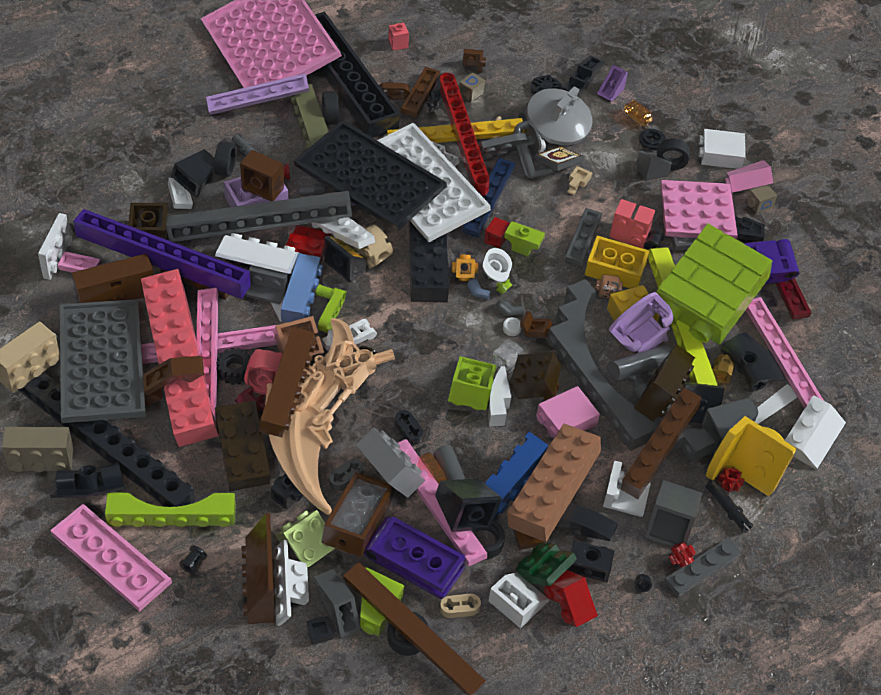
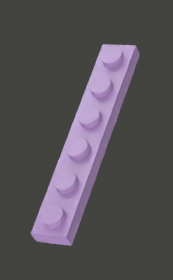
M301 74L208 96L206 99L209 113L212 115L309 92L306 74Z

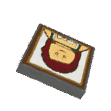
M560 145L535 154V160L559 171L583 162L584 156Z

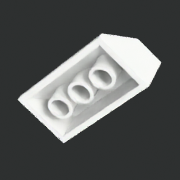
M231 233V236H224L215 254L217 257L292 274L299 252H295L294 247L284 245V249L277 247V243L267 241L265 245L259 243L260 239L249 237L248 240H244L242 235Z

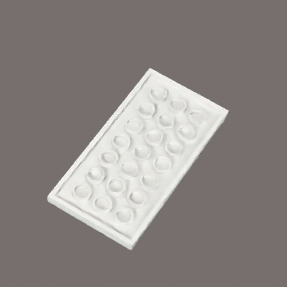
M414 123L377 140L447 182V188L410 220L428 242L491 210L489 203Z

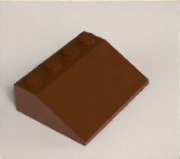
M266 513L245 537L246 546H241L242 559L246 558V564H242V577L247 579V583H242L243 597L247 596V602L243 603V616H248V624L275 623L270 513Z

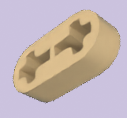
M475 594L446 596L441 600L440 613L446 618L474 616L480 611L481 600ZM468 602H472L474 608H470ZM447 604H451L453 610H449V608L446 607Z

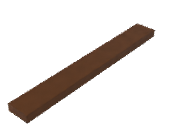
M359 562L343 575L342 579L462 692L466 695H474L485 684L486 680Z

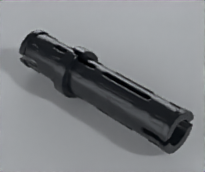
M716 479L710 481L715 488L707 483L706 489L709 490L728 513V518L733 520L743 533L748 532L749 530L745 525L751 529L753 523L743 514V509L740 506L737 507Z

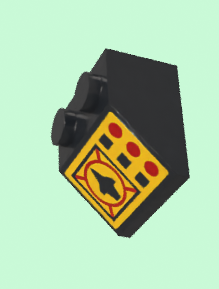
M325 237L324 262L349 283L366 271L365 257L356 252L350 244L335 237Z

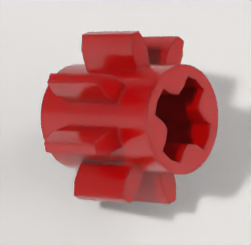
M732 467L728 470L724 468L722 474L719 475L718 481L722 482L721 487L730 493L734 490L738 492L740 487L743 486L745 479L740 478L742 472Z
M683 541L670 548L672 553L668 557L673 565L679 564L680 568L694 561L693 556L696 552L692 544L687 546Z

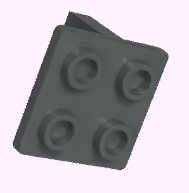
M251 265L249 269L251 287L245 296L281 304L291 275Z

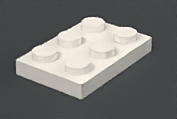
M58 214L38 252L44 279L51 280L53 274L58 270V263L67 246L71 245L72 236L69 232L70 224L67 221L66 214Z

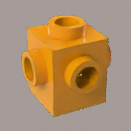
M460 254V258H455V262H452L451 272L455 273V277L459 278V281H468L470 278H475V273H478V263L475 262L474 258H471V255ZM462 264H467L466 270H461Z

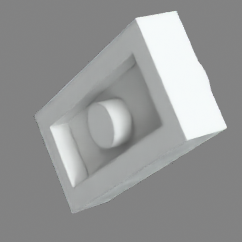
M169 178L168 187L174 209H192L193 202L190 192L176 180Z

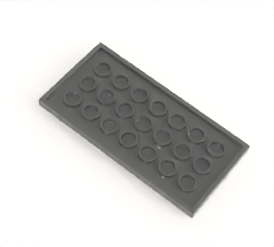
M138 299L60 304L62 423L146 417Z

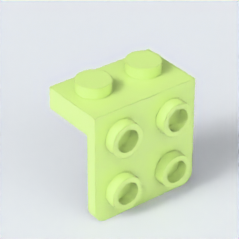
M305 510L296 516L297 521L284 524L280 527L281 531L276 534L279 542L283 540L288 541L299 561L307 563V567H310L335 549L334 547L322 544L325 522L317 510L312 512Z

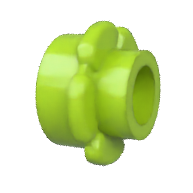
M510 279L498 282L496 284L498 287L496 292L499 291L502 295L512 287Z

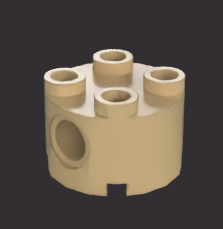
M371 224L365 230L374 235L375 243L360 249L354 248L356 252L365 257L366 265L370 269L393 254L391 243L385 241L387 236L374 224Z

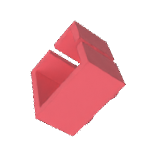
M621 199L614 214L609 238L643 249L652 226L655 210L640 205L634 219H631L636 204Z

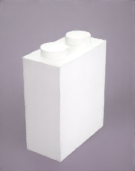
M704 129L703 135L699 136L698 145L701 146L698 157H701V165L735 169L742 168L745 160V133Z

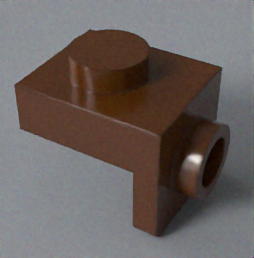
M526 311L521 319L520 326L526 337L546 338L552 322L550 319H533L531 312Z

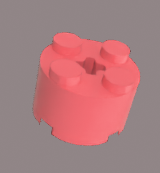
M256 349L249 358L244 381L246 385L252 386L254 392L266 395L267 384H273L283 354Z

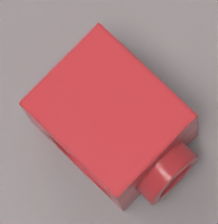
M405 23L389 25L388 42L393 51L408 48L409 32Z

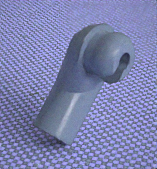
M476 278L468 280L467 287L472 296L489 300L491 291L481 289Z

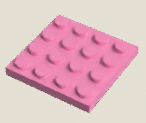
M661 180L660 189L665 236L697 238L707 223L723 231L724 234L726 233L737 239L730 184Z

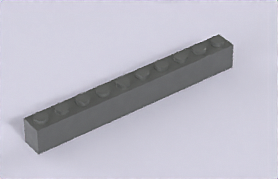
M349 191L172 215L167 217L166 228L169 241L176 242L352 217Z

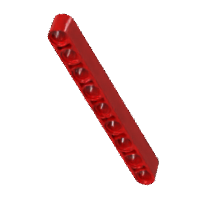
M443 73L440 76V93L470 183L481 196H485L489 192V175L455 76L452 73Z

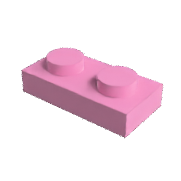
M64 251L58 263V269L76 272L99 266L101 261L98 258Z

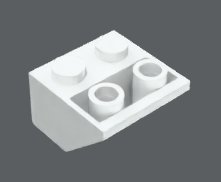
M519 573L507 574L491 588L489 602L520 629L549 602V599Z

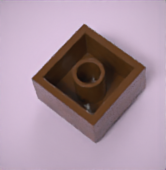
M251 150L240 163L241 188L272 202L284 190L283 163Z

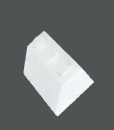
M813 395L785 441L796 448L793 457L817 470L846 422L831 404Z

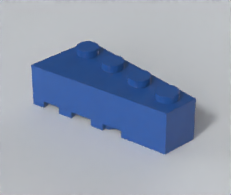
M531 432L526 434V440L522 446L518 444L514 448V453L510 457L509 462L507 460L502 462L497 471V476L492 474L485 482L502 499L495 517L506 510L511 500L515 501L548 449V444Z

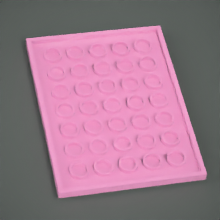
M234 0L201 18L204 26L243 88L301 74H306L307 76L342 56L305 0Z

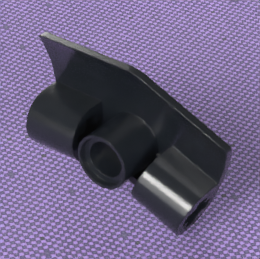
M747 332L738 334L723 345L721 351L725 355L730 356L733 362L738 363L737 369L739 373L745 376L753 391L764 388L768 380H785L772 354Z
M119 464L100 467V472H97V468L92 465L83 466L79 470H58L55 477L57 490L50 495V498H85L125 489Z

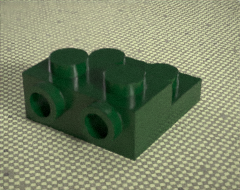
M542 542L532 549L529 556L518 563L516 570L529 583L551 586L577 558L574 552L560 551L556 544Z

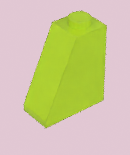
M366 567L376 579L401 601L404 595L403 584ZM362 597L360 628L370 635L374 634L379 637L388 621Z

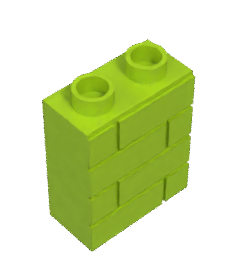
M707 223L697 239L694 240L684 256H682L671 273L660 285L657 294L670 306L673 313L672 323H676L679 320L690 327L689 332L697 340L708 343L711 339L720 345L769 279L773 260Z

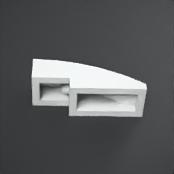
M501 366L492 384L488 407L489 427L505 426L506 409L510 408L511 394L505 366Z

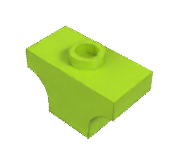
M511 221L504 238L511 242V251L528 256L532 249H539L545 233Z

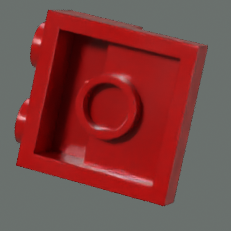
M296 225L294 232L289 236L286 246L294 247L295 252L320 257L321 264L324 257L325 237L331 236V233L327 234L322 230Z

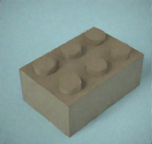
M5 427L2 451L8 471L57 472L58 470L72 469L74 449L69 427Z

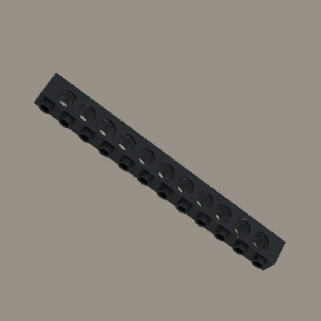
M42 372L41 375L26 383L23 388L18 389V391L62 426L69 427V431L111 465L118 463L122 474L164 507L185 506L195 502V490L191 484L180 480L174 471L170 472L166 469L160 460L152 458L146 449L138 447L131 437L124 436L117 426L110 425L107 420L62 423L61 383L54 381L48 372Z

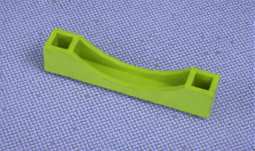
M107 493L106 522L107 525L114 527L122 525H133L135 527H142L144 525H154L157 527L235 526V493H213L196 503L178 507L148 504L135 498L130 493Z

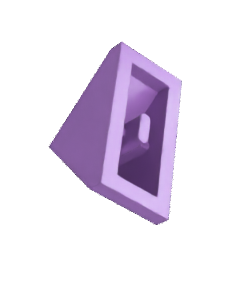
M613 64L597 94L612 102L624 90L628 72Z

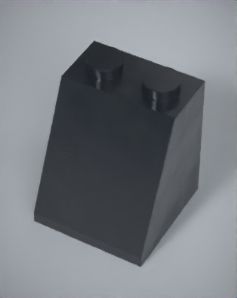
M478 478L440 481L435 494L452 532L490 529L502 500L496 492Z

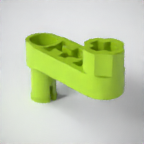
M318 284L315 295L330 300L320 317L317 329L328 333V330H333L331 319L337 317L345 301L346 291Z

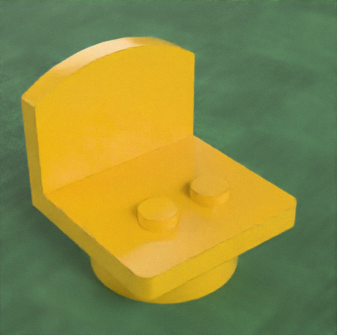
M744 416L727 432L710 462L706 477L714 480L724 468L728 470L734 467L739 472H742L740 478L745 479V482L765 495L770 496L775 491L791 462L796 448L787 443L775 430L762 427Z

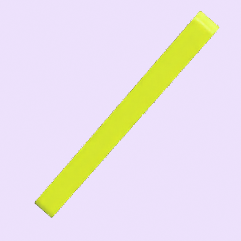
M668 247L649 249L648 260L658 288L675 267ZM679 320L676 323H671L677 345L695 357L692 363L694 368L689 374L690 382L718 386L703 343L691 335L688 325Z

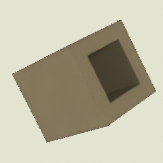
M472 72L460 81L459 90L461 96L470 102L474 101L484 93L485 80Z
M764 185L750 190L747 203L757 214L773 208L777 194L769 185Z

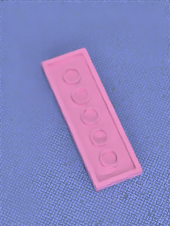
M84 504L50 530L53 537L139 612L172 584L170 577Z

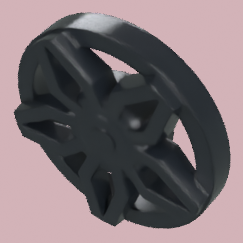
M551 75L539 76L533 79L531 91L535 95L545 89L562 90V84L556 78L551 77Z

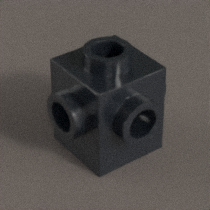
M286 473L282 477L279 476L271 487V499L286 510L293 503L299 502L303 497V494L294 486Z

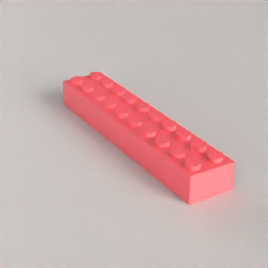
M175 269L141 278L159 365L170 358L200 356L184 284L179 270ZM205 375L190 383L177 378L164 386L173 434L179 447L219 436Z

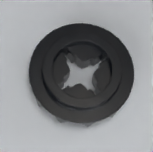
M646 129L640 133L639 143L643 144V147H649V150L654 148L657 151L658 145L666 140V137L659 130Z

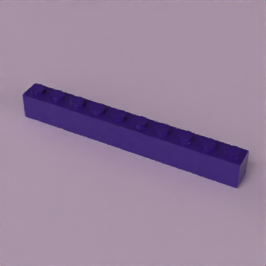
M83 209L73 221L76 236L129 257L147 253L151 265L166 271L178 269L180 275L184 278L211 288H217L218 291L242 299L251 287L250 271L91 211Z

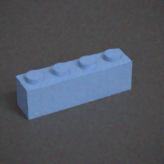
M298 254L281 307V321L291 322L309 317V305L313 304L315 297L313 292L319 284L318 276H322L323 265H320V257Z

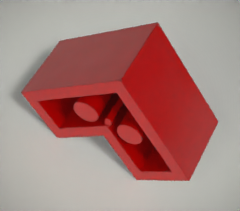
M566 570L551 586L544 587V593L547 598L560 604L562 610L561 617L565 623L578 627L598 616L585 577Z

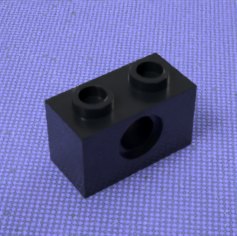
M573 541L571 552H574L577 560L567 570L583 577L608 582L615 550L604 546L590 545L583 541Z

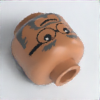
M604 274L600 280L596 281L595 290L598 291L599 297L609 299L610 294L622 291L623 282L617 276Z

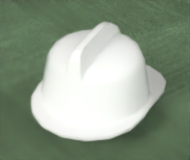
M492 248L486 253L482 268L488 279L491 278L497 282H504L509 277L512 261L505 251L499 248Z

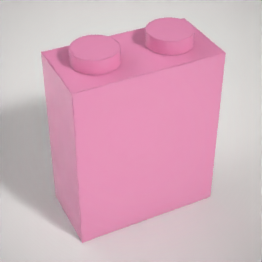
M577 386L540 403L536 416L538 421L546 427L550 437L555 438L564 423L584 431L597 426L600 413Z

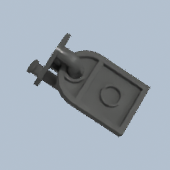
M530 121L518 123L512 135L481 141L479 145L484 161L491 159L493 156L503 157L517 151L524 174L529 179L555 173V170L550 167L537 170L534 168L528 148L532 156L535 157V154L540 152L542 145L538 130ZM526 129V130H527V134L522 133L521 130Z

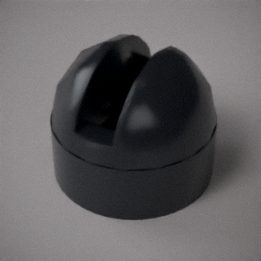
M644 573L636 576L634 581L636 590L648 592L652 587L651 578Z

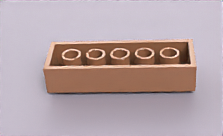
M565 423L562 425L508 510L509 528L547 542L601 452L600 436Z

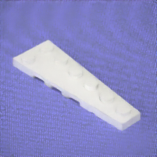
M349 217L312 222L314 228H322L323 232L327 234L333 233L335 238L343 240V242L358 249L375 243L374 235Z

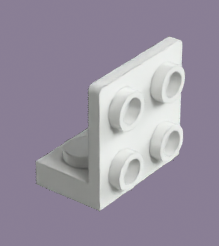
M614 461L603 507L643 517L651 483L648 484L639 500L621 490L622 480L625 477L624 471H621L622 462Z

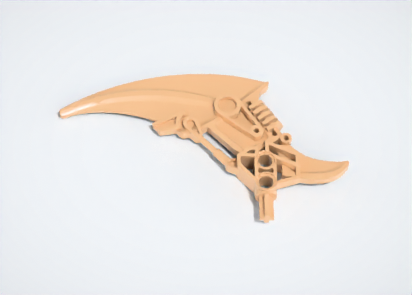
M336 318L331 319L333 342L330 350L324 357L322 355L316 356L314 358L315 363L312 366H309V368L305 367L304 371L307 372L305 382H300L299 387H302L299 399L295 398L294 400L297 406L294 415L290 414L289 419H292L289 431L285 430L282 438L269 434L276 457L288 478L304 497L327 515L331 514L332 509L324 499L320 489L318 458L321 445L327 449L328 445L333 442L328 432L332 428L333 413L341 403L345 402L350 394L356 392L369 375L375 372L378 364L395 359L392 349L373 354L372 351L370 352L366 349L360 350L354 343V338L348 324ZM271 383L267 384L266 402L272 387ZM340 389H343L344 391L338 397V400L333 405V407L331 409H326L327 406L334 399V397L338 394Z

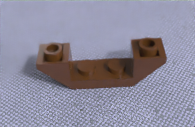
M203 357L170 358L144 373L145 406L149 407L161 400V388L177 378L190 383L203 376Z

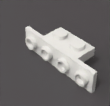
M287 540L280 542L272 551L275 583L273 592L275 597L274 615L276 616L277 626H281L291 617V602L306 605L309 602L307 563L288 559Z

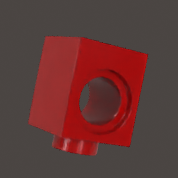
M494 217L485 230L484 243L500 249L506 241L504 236L510 223Z

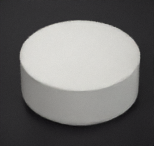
M513 317L507 318L503 322L504 333L509 336L520 334L521 321Z

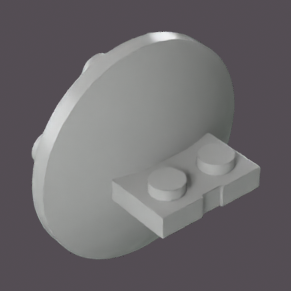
M575 86L569 92L561 89L539 91L528 103L526 110L527 120L537 128L540 137L550 144H577L584 140L591 130V112L587 105L577 97L580 90Z

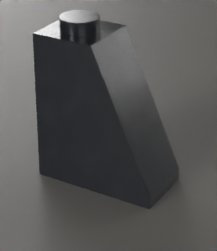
M203 149L175 163L171 177L197 198L213 173L214 157Z

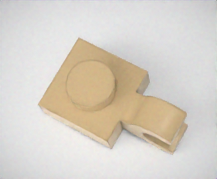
M577 166L569 176L570 188L567 193L574 195L579 186L584 188L591 179L592 172Z

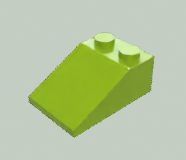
M459 356L448 402L458 406H469L475 410H486L497 365Z

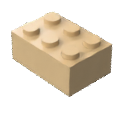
M39 321L0 348V382L14 393L18 389L23 388L33 378L41 375L50 366L55 365L60 360L56 335Z

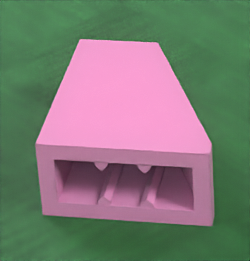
M763 160L727 172L725 184L731 185L732 193L773 184L771 166Z

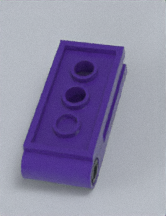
M782 239L779 241L743 243L773 260L770 277L765 284L787 282V280L799 276L800 272L790 240Z
M394 516L385 517L372 535L363 553L371 561L441 600L447 596L466 568L464 563L465 555Z

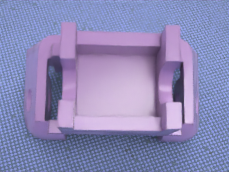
M653 292L620 315L610 326L609 331L629 351L643 352L655 348L663 341L665 343L668 341L667 331H669V325L673 321V313L670 306L656 292ZM655 312L662 318L663 328L653 318Z

